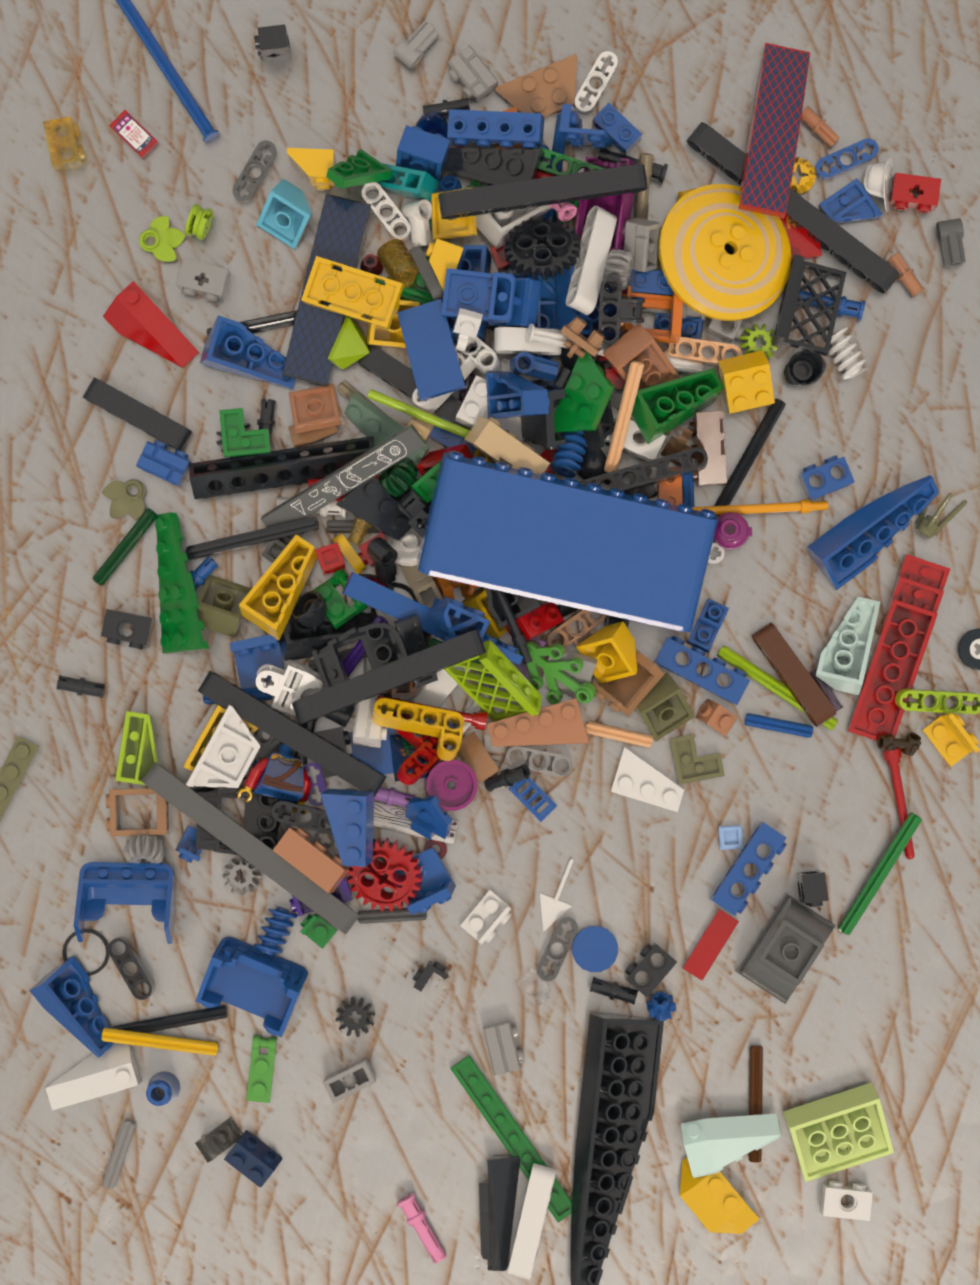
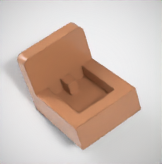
M706 699L696 715V719L725 737L738 718L723 706L710 699Z

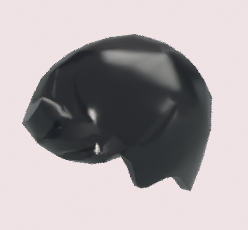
M805 350L795 353L785 366V381L796 386H808L816 383L826 369L823 357L820 354Z
M584 447L586 453L585 455H580L583 458V462L578 464L581 467L580 471L577 472L579 477L585 480L608 473L604 470L607 458L600 448L595 451H589L587 447ZM605 480L603 482L609 484L610 480Z
M312 590L304 593L299 598L298 610H293L292 614L300 625L312 628L324 622L327 617L328 607L323 596L317 591Z

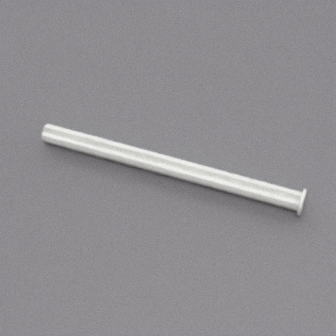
M530 324L526 332V342L528 343L535 341L567 348L563 344L568 339L575 344L563 333L534 327V324ZM602 342L601 350L597 355L604 356L603 352L612 344L607 345ZM665 355L677 372L692 375L702 372L704 369L703 363Z

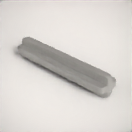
M124 1120L102 1182V1186L113 1189L116 1185L136 1126L130 1120Z

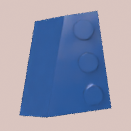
M571 266V270L563 269V275L555 274L559 330H562L566 324H569L578 316L587 323L581 334L589 338L594 330L598 331L600 291L596 306L589 315H585L567 306L566 297L574 266ZM606 287L609 291H615L612 288ZM608 303L604 306V310L607 314L611 315L617 312V307L612 303ZM606 327L603 330V334L608 338H612L616 335V331L612 327ZM623 330L620 331L619 339L622 337Z

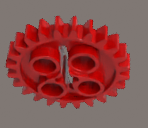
M377 838L375 845H373V861L370 863L371 865L366 867L350 866L348 868L350 871L347 874L351 876L348 877L347 883L353 884L350 891H358L356 899L363 897V905L371 902V909H374L376 905H380L382 912L385 906H388L389 910L393 911L394 905L402 909L403 902L408 904L411 897L416 898V890H420L421 884L419 882H422L423 875L419 874L422 871V866H416L419 858L412 859L414 850L405 851L407 844L400 848L398 847V840L390 844L389 838H386L385 843H381V840ZM376 857H383L386 862H380ZM396 870H403L406 874L400 875ZM365 874H369V875H371L374 879H372V880L366 879V878L364 877V875H365ZM389 887L393 892H386L383 888Z

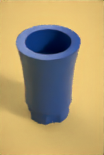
M162 1071L154 1074L149 1080L146 1090L148 1101L155 1106H163L173 1102L180 1093V1083L177 1077L170 1072ZM158 1087L162 1088L165 1094H159Z

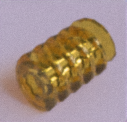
M392 239L383 244L378 249L377 255L390 279L403 283L404 288L410 287L415 281L418 267L404 242L400 239Z

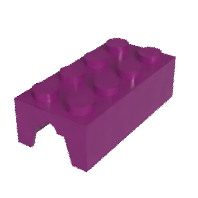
M596 157L585 158V162L605 169L635 165L631 159L621 158V162L617 163L604 162ZM584 168V172L590 171L589 169ZM634 193L580 200L575 234L579 235V241L581 242L587 215L591 208L596 205L617 216L609 253L611 250H624L625 236L623 229L626 221L631 219Z

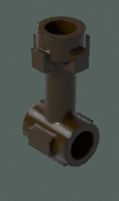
M912 732L908 733L906 739H897L892 734L880 735L877 740L879 749L888 751L893 750V748H901V751L909 756H913L921 745V737Z

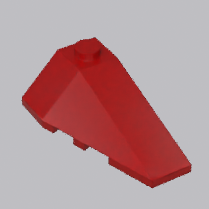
M134 281L115 297L103 315L104 319L118 334L181 368H184L199 354V351Z

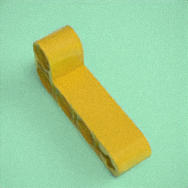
M388 698L378 699L374 704L371 718L376 725L438 737V757L444 761H451L457 756L464 728V718L460 713ZM401 714H408L412 719L406 720L402 718ZM430 718L434 721V724H428L424 719ZM447 723H454L457 728L452 729ZM449 744L454 750H447L443 745Z

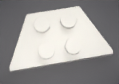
M228 705L191 773L186 783L187 786L238 788L260 745L231 705Z

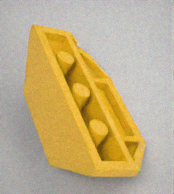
M687 1156L682 1160L679 1195L710 1233L742 1234L760 1219L721 1171L693 1178Z

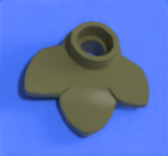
M130 479L125 483L113 481L103 489L102 494L112 499L110 517L121 518L129 513L134 520H138L144 513L145 504L143 497L145 496L146 489L141 481L137 479ZM132 487L138 488L136 495L130 493Z

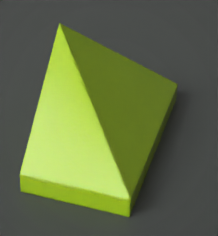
M347 317L327 358L340 369L347 368L370 353L362 328Z

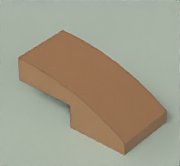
M475 732L462 739L459 752L468 766L474 771L480 783L499 771Z

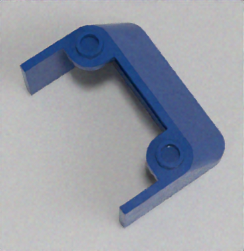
M89 862L81 867L73 925L78 942H83L85 921L99 920L105 913L106 904L152 905L151 912L153 918L156 921L164 922L167 943L172 944L175 920V879L171 866L164 863Z

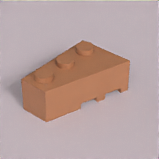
M300 827L289 828L273 851L327 893H334L350 870L345 865H342L339 856L331 855L325 845L311 838L310 834Z

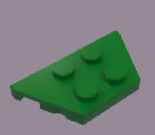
M583 348L582 350L586 354L583 358L578 357L565 387V398L560 399L554 413L555 434L558 432L596 431L614 390L613 384L605 377L601 366L596 364L591 354Z

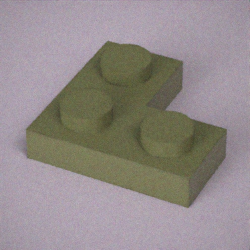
M693 734L670 739L678 785L725 776L720 753L697 757Z

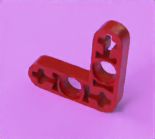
M401 714L402 718L406 720L412 719L408 714ZM394 729L417 749L402 763L397 771V777L400 782L406 785H413L440 760L437 755V749H433L437 748L438 737L422 734V737L419 738L412 732ZM417 757L425 759L427 764L419 763ZM411 768L414 769L413 773L407 774Z

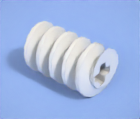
M848 327L832 335L830 344L832 348L829 351L830 356L837 355L833 359L834 364L841 363L837 370L839 372L846 371L842 376L843 380L851 379L870 368L862 367L866 359H857L862 353L861 351H853L857 343H848L853 337L852 335H844Z

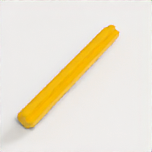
M104 1028L101 1037L102 1041L212 1056L217 1055L218 1043L118 1029Z

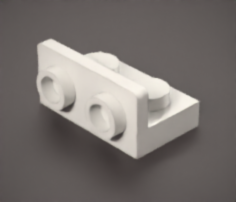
M489 890L460 926L478 940L481 945L484 941L489 943L497 933L494 929L498 924L504 925L512 914L509 912L511 907L493 891Z

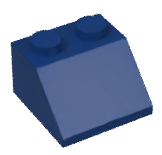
M406 125L397 148L396 166L427 172L440 183L449 151L450 139L441 134L425 132L417 126L410 127Z

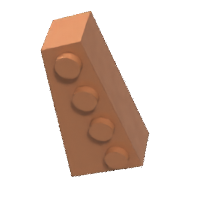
M577 698L541 708L540 713L535 716H531L527 712L486 724L493 747L589 743Z

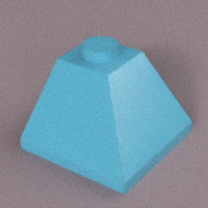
M282 179L271 190L256 224L293 249L297 248L312 215L303 191Z

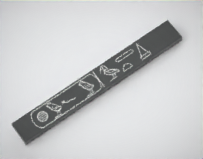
M411 424L267 512L261 517V521L266 527H272L305 519L425 446L426 441Z

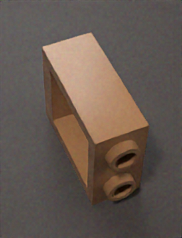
M110 789L109 794H106V808H110V818L106 819L107 832H110V836L170 834L169 802L152 789ZM156 794L157 829L118 830L117 795Z

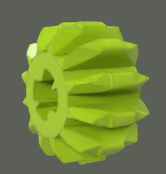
M756 323L752 325V330L746 327L744 329L746 335H741L739 340L745 343L739 345V348L741 350L747 349L744 354L763 350L766 357L771 359L773 357L771 351H777L778 347L771 345L773 337L770 336L774 330L770 329L766 332V324H763L760 330ZM757 338L761 339V344L763 345H761L760 348H757L756 343L753 342V340L756 341Z

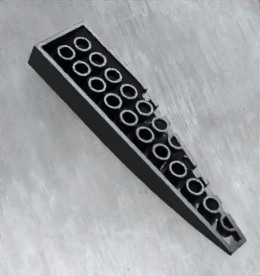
M590 1013L573 1174L571 1285H599L603 1273L601 1269L604 1259L608 1258L610 1251L608 1246L612 1235H615L618 1227L615 1224L618 1215L622 1214L633 1180L632 1171L635 1164L638 1165L640 1158L638 1153L642 1141L645 1142L648 1134L646 1132L648 1122L652 1121L654 1115L664 1021L643 1017Z

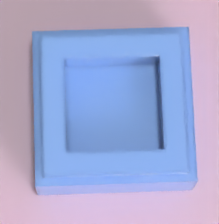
M742 825L718 826L719 850L743 849Z

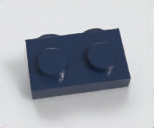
M246 1130L224 1160L261 1188L282 1161V1157Z

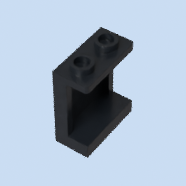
M540 379L533 380L531 382L548 391L550 400L549 414L521 417L522 438L531 441L532 444L542 445L548 450L557 449L558 445L566 444V438L555 434L553 400L565 398V388Z

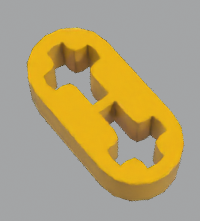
M342 532L332 539L334 543H338L340 551L358 575L367 569Z

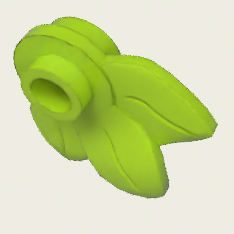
M168 216L155 218L151 222L150 228L143 231L139 237L141 248L146 252H152L156 259L163 262H172L177 259L174 248L181 245L185 239L183 232L175 228H169L170 221ZM151 237L154 238V239H155V243H154V244H152V245L147 244V240H148L149 238H151Z

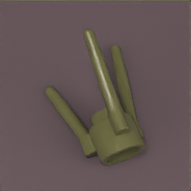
M952 493L946 496L933 517L928 514L924 517L927 505L915 521L918 524L916 530L930 539L933 535L937 536L940 530L967 504V500H963L939 525L937 519L951 499Z

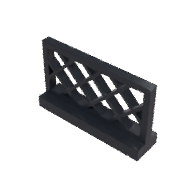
M795 254L791 261L790 274L784 288L771 345L779 348L781 345H786L827 356L847 272L804 261V256ZM804 270L814 271L817 278L808 281L804 275ZM830 275L840 278L839 284L832 288L825 279ZM821 281L826 291L817 294L812 285ZM807 288L813 298L804 302L799 292ZM830 294L834 304L826 308L820 298ZM816 301L822 311L813 315L807 305ZM802 308L809 318L799 322L794 313ZM825 314L830 324L822 328L816 318ZM811 321L817 331L808 336L802 326ZM798 329L804 338L799 341L789 339L790 332ZM821 335L825 341L824 348L815 346L811 339Z

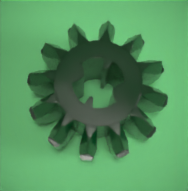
M404 458L382 471L378 481L390 496L397 497L400 494H404L411 484L414 483V479L418 475L417 469L409 460Z

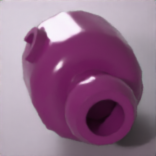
M727 512L718 517L714 540L723 549L731 551L740 549L746 544L749 537H753L752 527L748 526V522L740 514Z

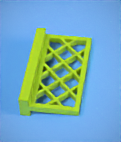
M491 640L483 642L486 653L444 669L484 712H488V716L494 722L528 712L531 716L540 713L542 695ZM479 658V661L482 664L473 663L471 661ZM454 666L464 667L466 669L465 671H461L454 669ZM468 669L480 671L482 673L481 675L468 672ZM484 674H492L495 678L486 677ZM465 679L477 681L479 683L478 685L468 683ZM485 683L489 685H494L495 688L492 689L481 686V684ZM497 688H505L508 692L497 690ZM479 693L490 695L492 697L491 699L481 697ZM499 697L507 699L508 702L506 703L494 700V698ZM516 701L520 704V706L510 704V702ZM492 707H496V708H500V709H505V710L496 713V711H495Z

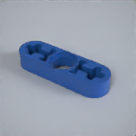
M867 138L822 157L815 165V174L819 179L828 180L865 164L876 157L879 150L878 144L875 140ZM864 145L868 148H873L870 153L871 155H868L867 152L859 156L860 160L858 161L857 153L864 149ZM844 153L850 154L853 158L852 164H842L840 156ZM832 158H835L837 166L831 167L829 174L825 171H820L822 163L829 166L834 162Z

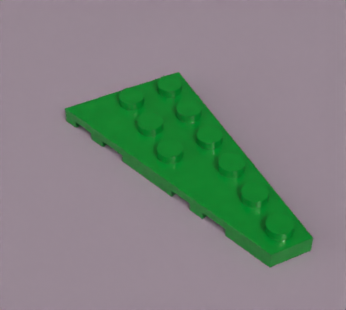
M177 513L158 514L155 529L157 531L156 551L158 554L157 574L159 577L158 597L160 600L159 620L161 623L160 643L162 653L209 649L208 641H203L201 631L205 629L203 621H199L197 616L199 604L192 575L187 572L185 562L188 561L187 554L182 553L180 545L183 537Z

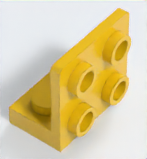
M943 713L924 727L922 732L947 765L952 767L967 754L980 751L977 746L979 742L971 732L968 734L963 728L965 723L958 714Z

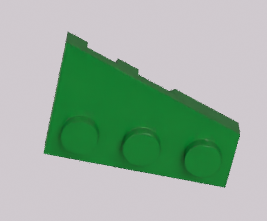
M360 149L357 151L356 156L350 155L346 162L340 161L330 167L326 177L334 182V185L338 188L346 189L351 186H362L367 183L388 180L391 178L392 170Z

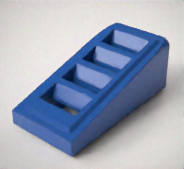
M531 778L516 782L509 788L540 822L557 807ZM527 781L530 785L519 794L517 790ZM534 788L536 792L526 801L523 797ZM541 795L543 798L532 807L530 803ZM547 801L549 805L539 814L536 810Z

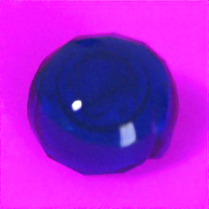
M430 112L422 115L416 122V126L422 128L425 132L441 134L447 138L448 122L443 116Z

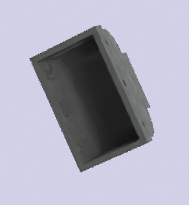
M785 893L739 964L736 972L786 1004L823 949L824 943L836 925Z

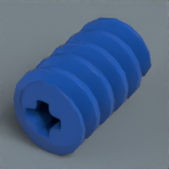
M583 431L561 432V437L566 438V444L558 445L553 456L554 461H552L550 467L554 473L560 476L575 478L576 474L574 472L580 471L581 467L578 464L583 462V458L580 455H585L586 450L583 448L587 447Z
M275 905L276 909H268L273 917H265L264 919L269 923V926H261V929L266 934L257 935L262 943H254L253 946L266 954L278 957L275 953L283 952V948L279 944L287 943L283 936H289L291 933L286 927L294 926V922L289 918H297L298 915L291 910Z

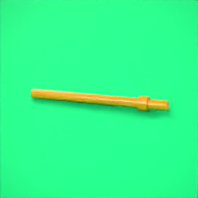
M803 499L799 500V502L706 506L692 507V509L697 511L708 509L715 512V515L727 512L754 514L799 511L802 514L816 510H828V501Z

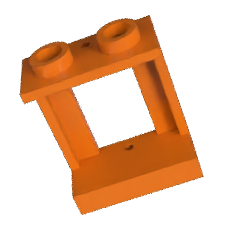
M628 286L626 294H622V296L645 298L643 308L670 310L669 331L644 329L656 342L678 344L681 336L683 301L675 293H673V296L631 292L632 286ZM621 323L622 336L634 326L630 323Z

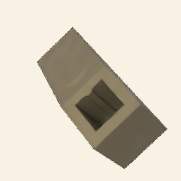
M399 564L420 604L431 608L435 598L443 600L430 575L418 571L417 565L402 566Z

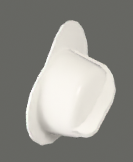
M889 157L887 162L868 165L864 176L866 191L871 195L884 199L886 212L889 210V188L893 172L892 157Z

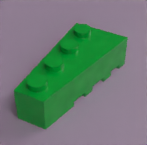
M712 368L638 390L632 417L647 444H650L694 416L696 412H700L713 404L724 386Z

